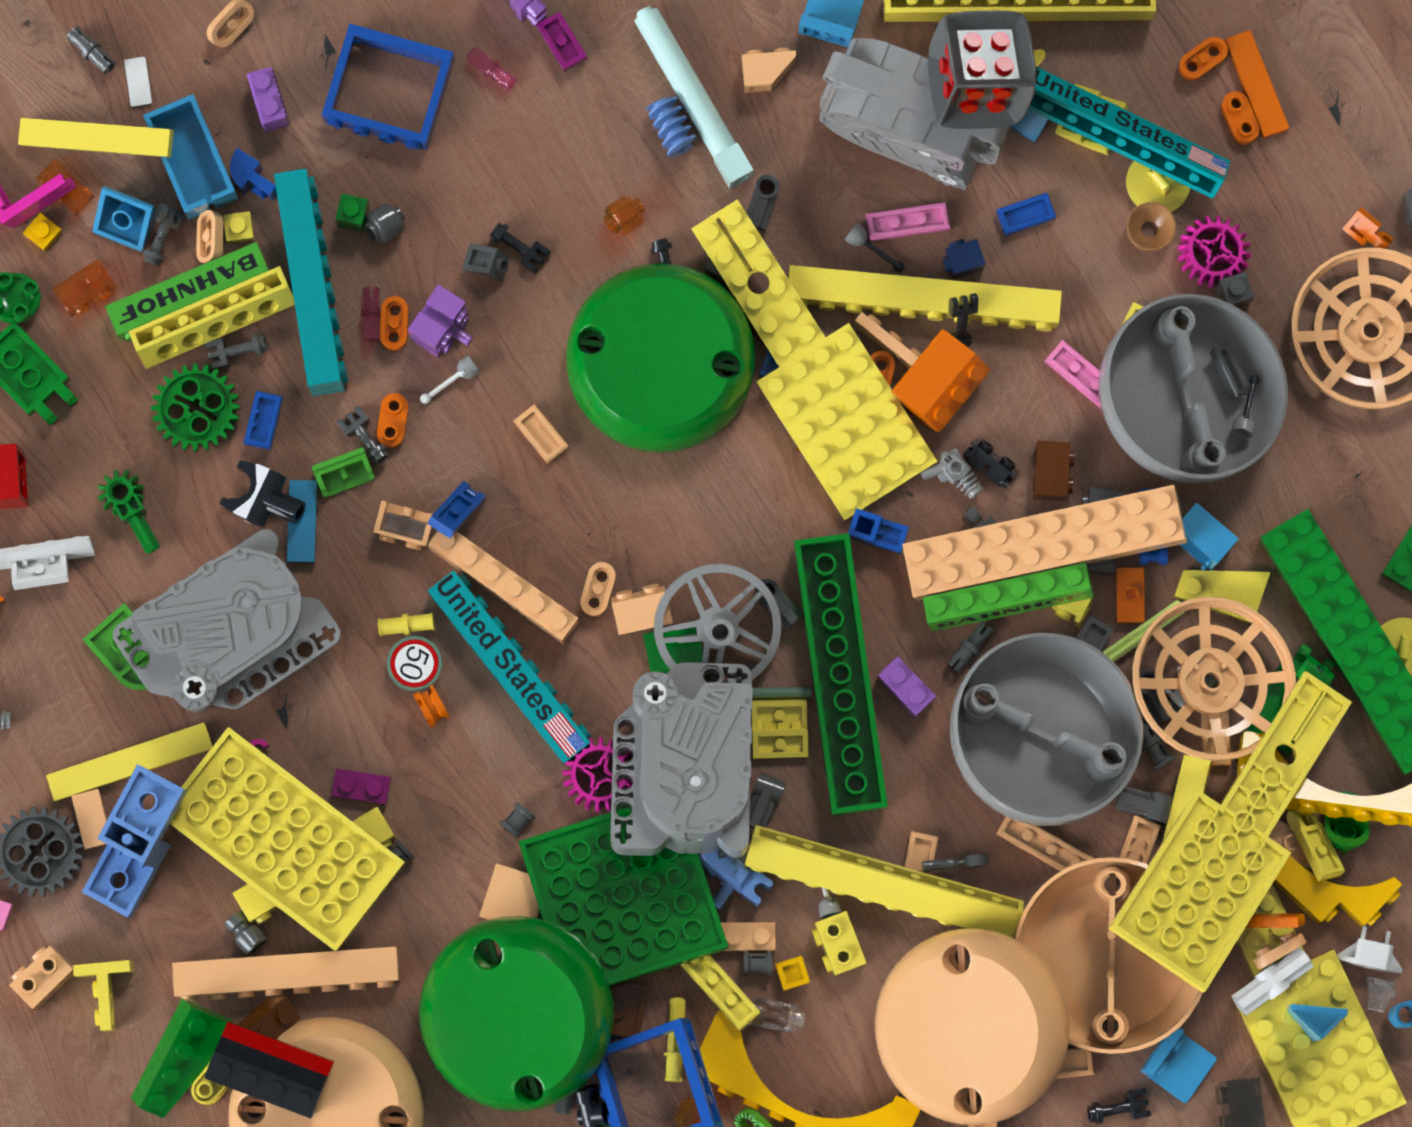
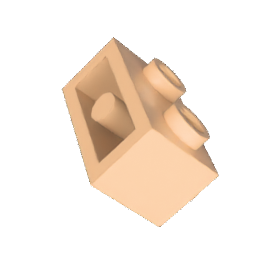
M651 584L643 587V591L632 593V590L617 592L616 597H611L619 635L654 628L656 609L666 590L665 586L659 587V584ZM669 603L664 614L663 625L673 623Z
M44 946L32 956L34 961L27 968L21 967L11 977L14 981L9 986L33 1010H38L74 975L73 966L52 946H49L47 949Z

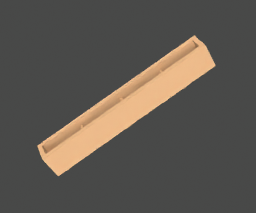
M398 947L172 963L174 997H181V999L184 998L191 1002H197L198 996L208 995L210 1000H225L226 994L237 993L238 998L254 997V992L265 991V996L282 995V990L293 989V994L310 993V988L321 987V992L338 991V986L349 985V990L366 989V984L377 983V988L394 987V982H400Z

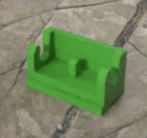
M363 447L311 466L324 499L375 480Z

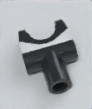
M239 461L236 468L248 475L251 483L250 489L241 498L227 499L222 497L219 505L244 521L264 528L270 514L297 524L304 515L306 503L281 492L287 478L262 465Z

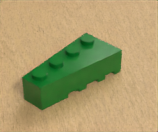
M182 998L131 1096L134 1103L140 1109L164 1118L210 1063L227 1022H234L228 1017Z

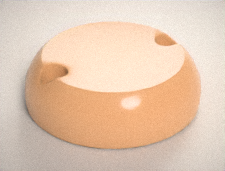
M1107 857L1086 860L1069 866L1055 874L1040 887L1026 906L1018 924L1015 939L1033 950L1047 964L1063 991L1069 1015L1068 1043L1084 1050L1118 1054L1138 1051L1155 1045L1169 1037L1191 1016L1203 994L1108 929L1146 870L1148 864L1126 858ZM1110 877V889L1108 892L1104 884L1106 879ZM1116 877H1117V878L1120 880V882H1121V887H1120V889H1119L1117 892H1116ZM1107 1018L1108 1034L1103 1030L1102 1027L1104 1020H1106ZM1114 1019L1117 1020L1119 1024V1029L1115 1034Z
M965 928L943 932L920 942L909 950L894 966L885 980L877 1001L875 1038L881 1062L889 1078L908 1101L927 1114L946 1122L962 1125H982L1006 1120L1023 1112L1050 1088L1063 1065L1067 1053L1069 1015L1063 991L1055 975L1033 950L1022 942L996 931ZM965 949L968 950L970 955V962L967 964V966L965 958ZM976 1091L982 1098V1103L979 1106L977 1105Z
M317 1017L296 1022L277 1038V1040L334 1061L316 1112L311 1119L232 1089L229 1104V1127H391L389 1123L403 1124L401 1127H423L424 1104L421 1088L411 1064L401 1050L379 1031L363 1023L338 1017ZM254 1102H260L263 1107L250 1105ZM394 1112H399L403 1117H391L390 1115ZM250 1113H262V1115L258 1118H253Z

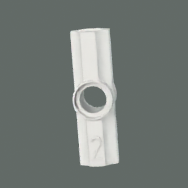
M1299 947L1287 954L1276 964L1272 963L1254 976V980L1231 997L1238 1009L1246 1016L1268 999L1272 1000L1291 986L1290 983L1314 966L1307 954Z

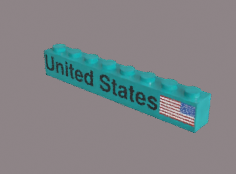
M1036 67L1035 93L1028 110L1212 199L1225 181L1230 160Z
M453 570L428 590L429 595L564 766H566L565 763L568 760L572 761L575 754L582 752L583 748H589L590 742L588 739L592 736L582 723L579 726L571 719L574 713L565 702L560 705L554 696L557 692L548 680L543 683L539 679L537 674L540 670L531 659L526 662L520 655L523 649L514 638L509 640L505 636L503 631L506 628L499 618L495 616L492 619L486 612L489 606L480 595L474 597L470 592L469 588L472 585L462 573L458 576Z

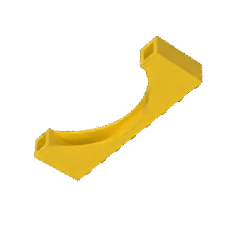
M1243 731L1238 750L1250 746L1264 734ZM1275 749L1276 760L1282 765H1290ZM1251 754L1238 759L1237 777ZM1305 777L1286 809L1295 810L1302 814H1326L1330 818L1348 817L1354 818L1359 822L1370 820L1382 822L1390 826L1396 824L1408 825L1412 828V783L1386 794L1356 796L1329 790Z
M720 1010L717 1011L700 1047L709 1081L719 1086L718 1092L730 1098H733L734 1094L745 1098L743 1104L757 1111L760 1106L770 1110L768 1116L782 1123L785 1118L795 1122L794 1127H913L920 1112V1109L910 1101L897 1095L894 1096L891 1103L875 1111L850 1118H822L795 1110L778 1099L762 1083L747 1056L741 1031L739 1032Z

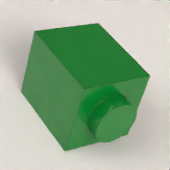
M341 193L335 218L337 226L364 233L365 217L370 212L368 199Z

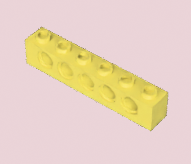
M279 266L128 332L145 369H148L295 305L294 297Z

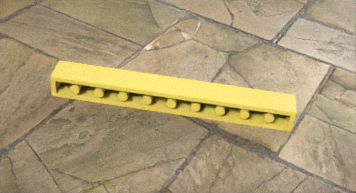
M883 0L884 22H940L944 16L956 12L992 10L1019 12L1024 14L1027 21H1152L1156 13V0Z
M790 265L788 279L807 308L808 305L819 306V309L824 311L846 308V312L855 314L861 313L862 310L873 311V314L877 316H888L889 313H898L900 317L914 319L916 315L927 316V319L931 321H943V318H951L957 323V317L952 318L948 312L949 299L956 297L959 304L960 296L966 295L969 301V295L976 293L979 299L978 313L968 315V324L972 320L982 321L981 324L984 326H997L998 323L1009 324L1008 327L1014 329L1036 326V330L1045 332L1052 331V328H1057L1059 324L1062 291L794 265Z
M755 825L744 865L756 872L776 874L784 880L793 879L801 881L812 888L822 887L829 889L837 895L857 897L865 903L875 902L882 904L887 909L893 911L903 910L910 912L918 918L928 917L935 919L946 926L956 925L963 928L986 929L1008 935L1014 939L1023 914L1024 901L758 825Z

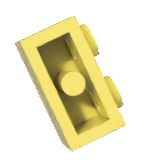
M847 911L815 922L816 929L812 930L816 945H822L826 955L822 956V960L827 973L832 971L833 975L837 976L866 965V960Z

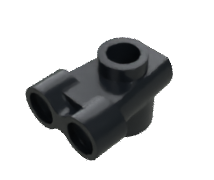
M597 1084L587 1085L577 1090L575 1096L580 1108L577 1111L578 1123L584 1125V1127H603V1125H608L607 1113L609 1111L606 1102L599 1103Z

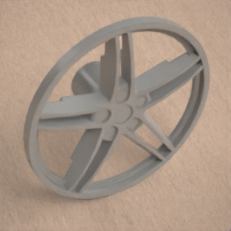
M706 564L683 573L665 590L655 613L654 636L658 651L670 670L677 664L670 656L665 643L703 641L702 663H708L710 648L717 649L714 663H722L726 646H731L744 653L761 658V661L750 670L753 680L769 665L777 651L781 636V617L774 596L757 576L743 568L730 564ZM729 573L749 581L751 585L724 608H721L701 575ZM696 577L712 604L711 607L705 610L691 581ZM687 583L701 616L700 619L663 628L664 614L669 601L676 591ZM756 587L759 591L735 614L731 609ZM762 595L769 605L773 621L770 645L738 625ZM696 627L697 634L663 637L664 632ZM741 634L767 649V652L763 654L735 640ZM712 675L711 681L705 680V682L716 683L717 677L715 675ZM741 676L736 678V683H742Z

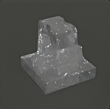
M1367 977V1008L1371 1011L1384 1013L1390 999L1396 998L1395 983L1379 978Z

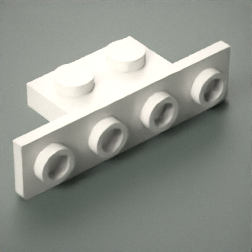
M75 536L69 539L49 540L29 545L22 544L16 547L0 549V570L11 568L14 590L69 582L68 560L95 556V550L90 536Z

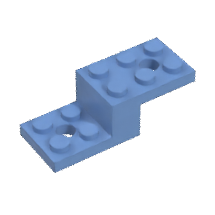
M137 764L97 838L106 843L107 846L82 893L132 919L171 844L162 840V837L187 790ZM148 795H153L155 805L153 808L145 810L143 807L144 798ZM123 873L126 877V882L123 887L116 888L114 878L116 875Z

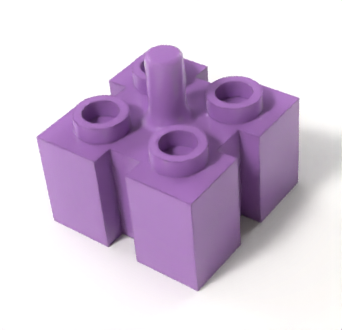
M438 284L427 300L423 310L418 313L408 328L411 341L438 358L442 353L447 354L455 341L452 337L468 346L473 337L463 331L470 319L467 317L469 312L466 308V302Z

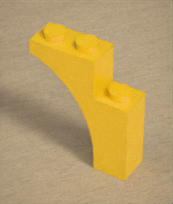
M1289 856L1273 882L1317 924L1323 920L1328 923L1338 912L1335 908L1338 905L1360 927L1366 925V923L1371 926L1382 915L1379 909L1385 903L1391 905L1401 894L1398 889L1403 885L1395 877L1376 885L1362 887L1343 886L1326 880L1318 882L1314 874L1306 870L1291 856Z

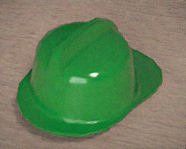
M1347 791L1338 792V793H1343V794H1348V795H1356V794H1354V793H1350V792H1347ZM1324 814L1327 836L1333 847L1341 850L1342 855H1346L1348 851L1358 848V846L1363 845L1368 840L1370 832L1369 821L1359 822L1354 818L1348 817L1330 818Z

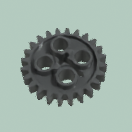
M33 806L31 807L30 815H28L25 810L21 809L20 819L13 815L10 816L13 823L11 826L2 823L6 832L5 834L0 833V839L2 840L0 843V870L5 872L0 878L3 881L11 878L8 885L11 889L19 884L18 893L23 894L27 888L31 897L35 896L37 890H39L42 897L46 896L47 889L53 894H57L56 885L59 884L61 887L67 888L64 880L68 878L74 881L75 878L71 871L81 870L75 864L76 860L84 859L83 856L77 854V850L84 848L83 844L76 843L81 834L72 833L76 828V824L71 823L66 826L68 816L64 815L58 819V810L54 809L48 815V808L43 806L41 813L38 814L36 807ZM41 825L43 829L42 836L39 839L33 840L30 836L31 828ZM54 832V837L45 844L49 834ZM57 842H62L65 847L63 854L58 857L53 856L52 846ZM18 847H23L25 850L24 859L15 862L12 857L13 851ZM34 847H42L41 851L44 853L42 857L35 856ZM33 859L27 871L23 872L22 868ZM39 864H45L47 867L46 875L41 879H37L34 875V869Z

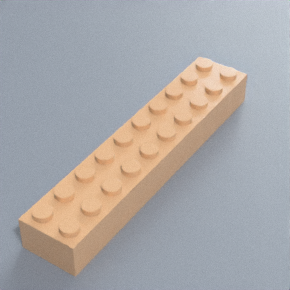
M1174 485L908 542L902 545L912 595L914 599L920 601L926 596L1086 563V565L1188 542L1177 489Z

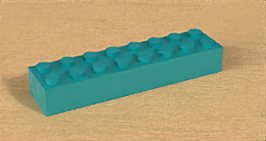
M307 169L274 174L307 384L313 397L344 392V383H349L344 361H340V357L345 355L340 335H336V330H340L338 314H336V309L331 306V304H336L334 288L331 281L327 282V278L332 277L327 255H323V252L327 251V243L323 229H319V225H323L321 209H319L318 202L315 203L314 201L319 199L317 184L315 183L314 176L309 177Z

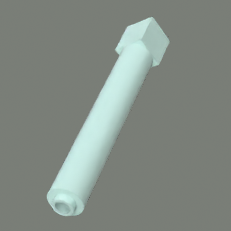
M650 6L643 8L636 14L638 17L634 22L714 158V163L728 188L732 189L752 178L754 174L752 166L739 144L735 142L660 11L658 8L652 9Z

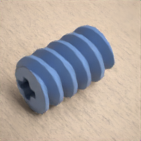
M677 96L660 99L645 109L650 111L648 114L649 118L655 120L653 127L659 130L658 137L665 139L662 145L663 148L669 149L667 151L669 158L680 156L694 147L691 142L696 139V135L687 136L686 134L692 129L691 125L682 126V123L687 120V116L678 117L677 115L683 109L682 106L673 107V104L678 100Z

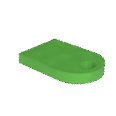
M123 603L82 640L124 686L133 690H147L113 639L115 627L132 616L133 613ZM123 629L121 631L122 637L119 638L120 641L125 640L131 646L130 649H126L128 654L134 647L142 645L141 641L136 645L131 639L130 635L133 633V630L128 632L126 629ZM145 651L138 652L134 657L135 664L137 666H145L149 662V654Z

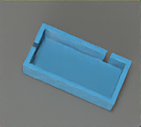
M193 94L143 115L148 128L174 130L171 158L161 157L188 220L200 216L205 210H211L209 206L212 204L217 209L238 200V196Z

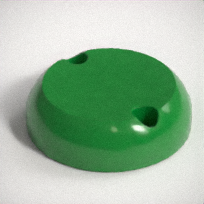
M666 263L632 267L614 275L597 287L579 309L571 326L566 349V370L569 385L576 402L590 422L604 435L617 443L632 449L653 453L677 452L695 447L716 436L736 417L749 394L756 360L752 330L746 315L733 296L718 282L697 270ZM585 346L601 349L596 352H589ZM720 370L731 371L734 373L730 376H724L721 374Z
M503 916L480 922L466 929L450 941L438 954L426 976L420 995L419 1025L428 1056L438 1072L456 1091L476 1103L496 1110L510 1112L532 1111L551 1106L569 1097L593 1076L610 1044L614 1025V1002L609 982L600 963L588 947L576 936L560 926L538 918ZM494 941L499 945L501 949L500 955L497 954ZM535 1078L541 1082L542 1088H538Z

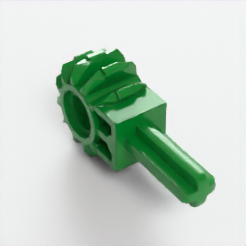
M114 470V479L105 475L103 478L108 484L98 485L99 490L106 492L98 496L99 501H106L103 508L107 511L113 507L112 514L115 516L119 515L124 524H130L146 554L157 551L160 548V544L143 515L147 512L141 502L145 498L137 494L145 490L144 485H136L140 478L137 475L130 478L129 470H125L122 477L118 470ZM121 486L127 487V496L123 499H116V489Z

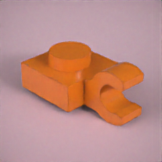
M1360 207L1343 227V230L1362 246L1369 241L1375 248L1386 249L1394 240L1389 234L1378 230L1382 223L1363 207Z

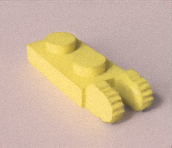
M1295 810L1289 811L1286 816L1289 827L1295 832L1318 882L1341 876L1345 869L1316 814H1299Z

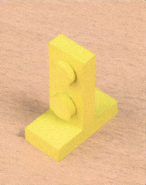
M124 960L73 965L74 977H97V981L92 983L93 996L98 998L99 1009L94 1011L95 1024L100 1026V1031H115L112 975L134 973L133 961Z

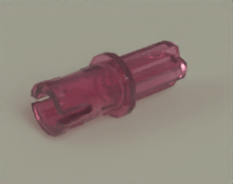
M474 47L467 56L468 61L481 70L485 78L489 77L506 92L513 87L517 78L499 65L500 61H494L478 47Z
M370 286L363 288V311H361V316L363 317L365 341L374 342L380 339V288L372 286V298Z

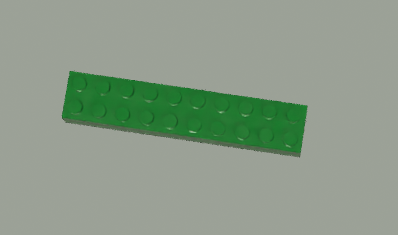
M1306 509L1262 535L1260 543L1329 656L1336 663L1337 669L1404 777L1412 772V676L1309 509Z
M849 533L794 540L793 546L831 817L886 810L888 804Z

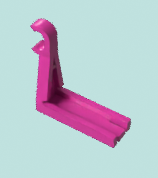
M59 174L13 205L0 184L1 224L11 228L17 227L75 189L76 185L73 179L69 177L65 180L63 174Z

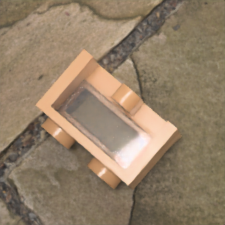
M381 501L373 533L380 534L378 540L392 544L395 543V539L406 541L405 547L421 551L422 546L428 547V543L431 540L434 528L427 523L432 514Z

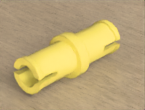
M405 613L402 614V617L378 619L380 636L404 633L407 636L411 635V632L435 630L433 613L412 616Z

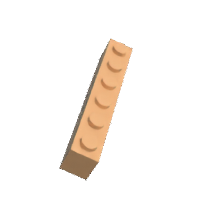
M437 531L428 543V547L432 552L560 643L564 644L579 624L578 617L460 533L456 532L450 539Z

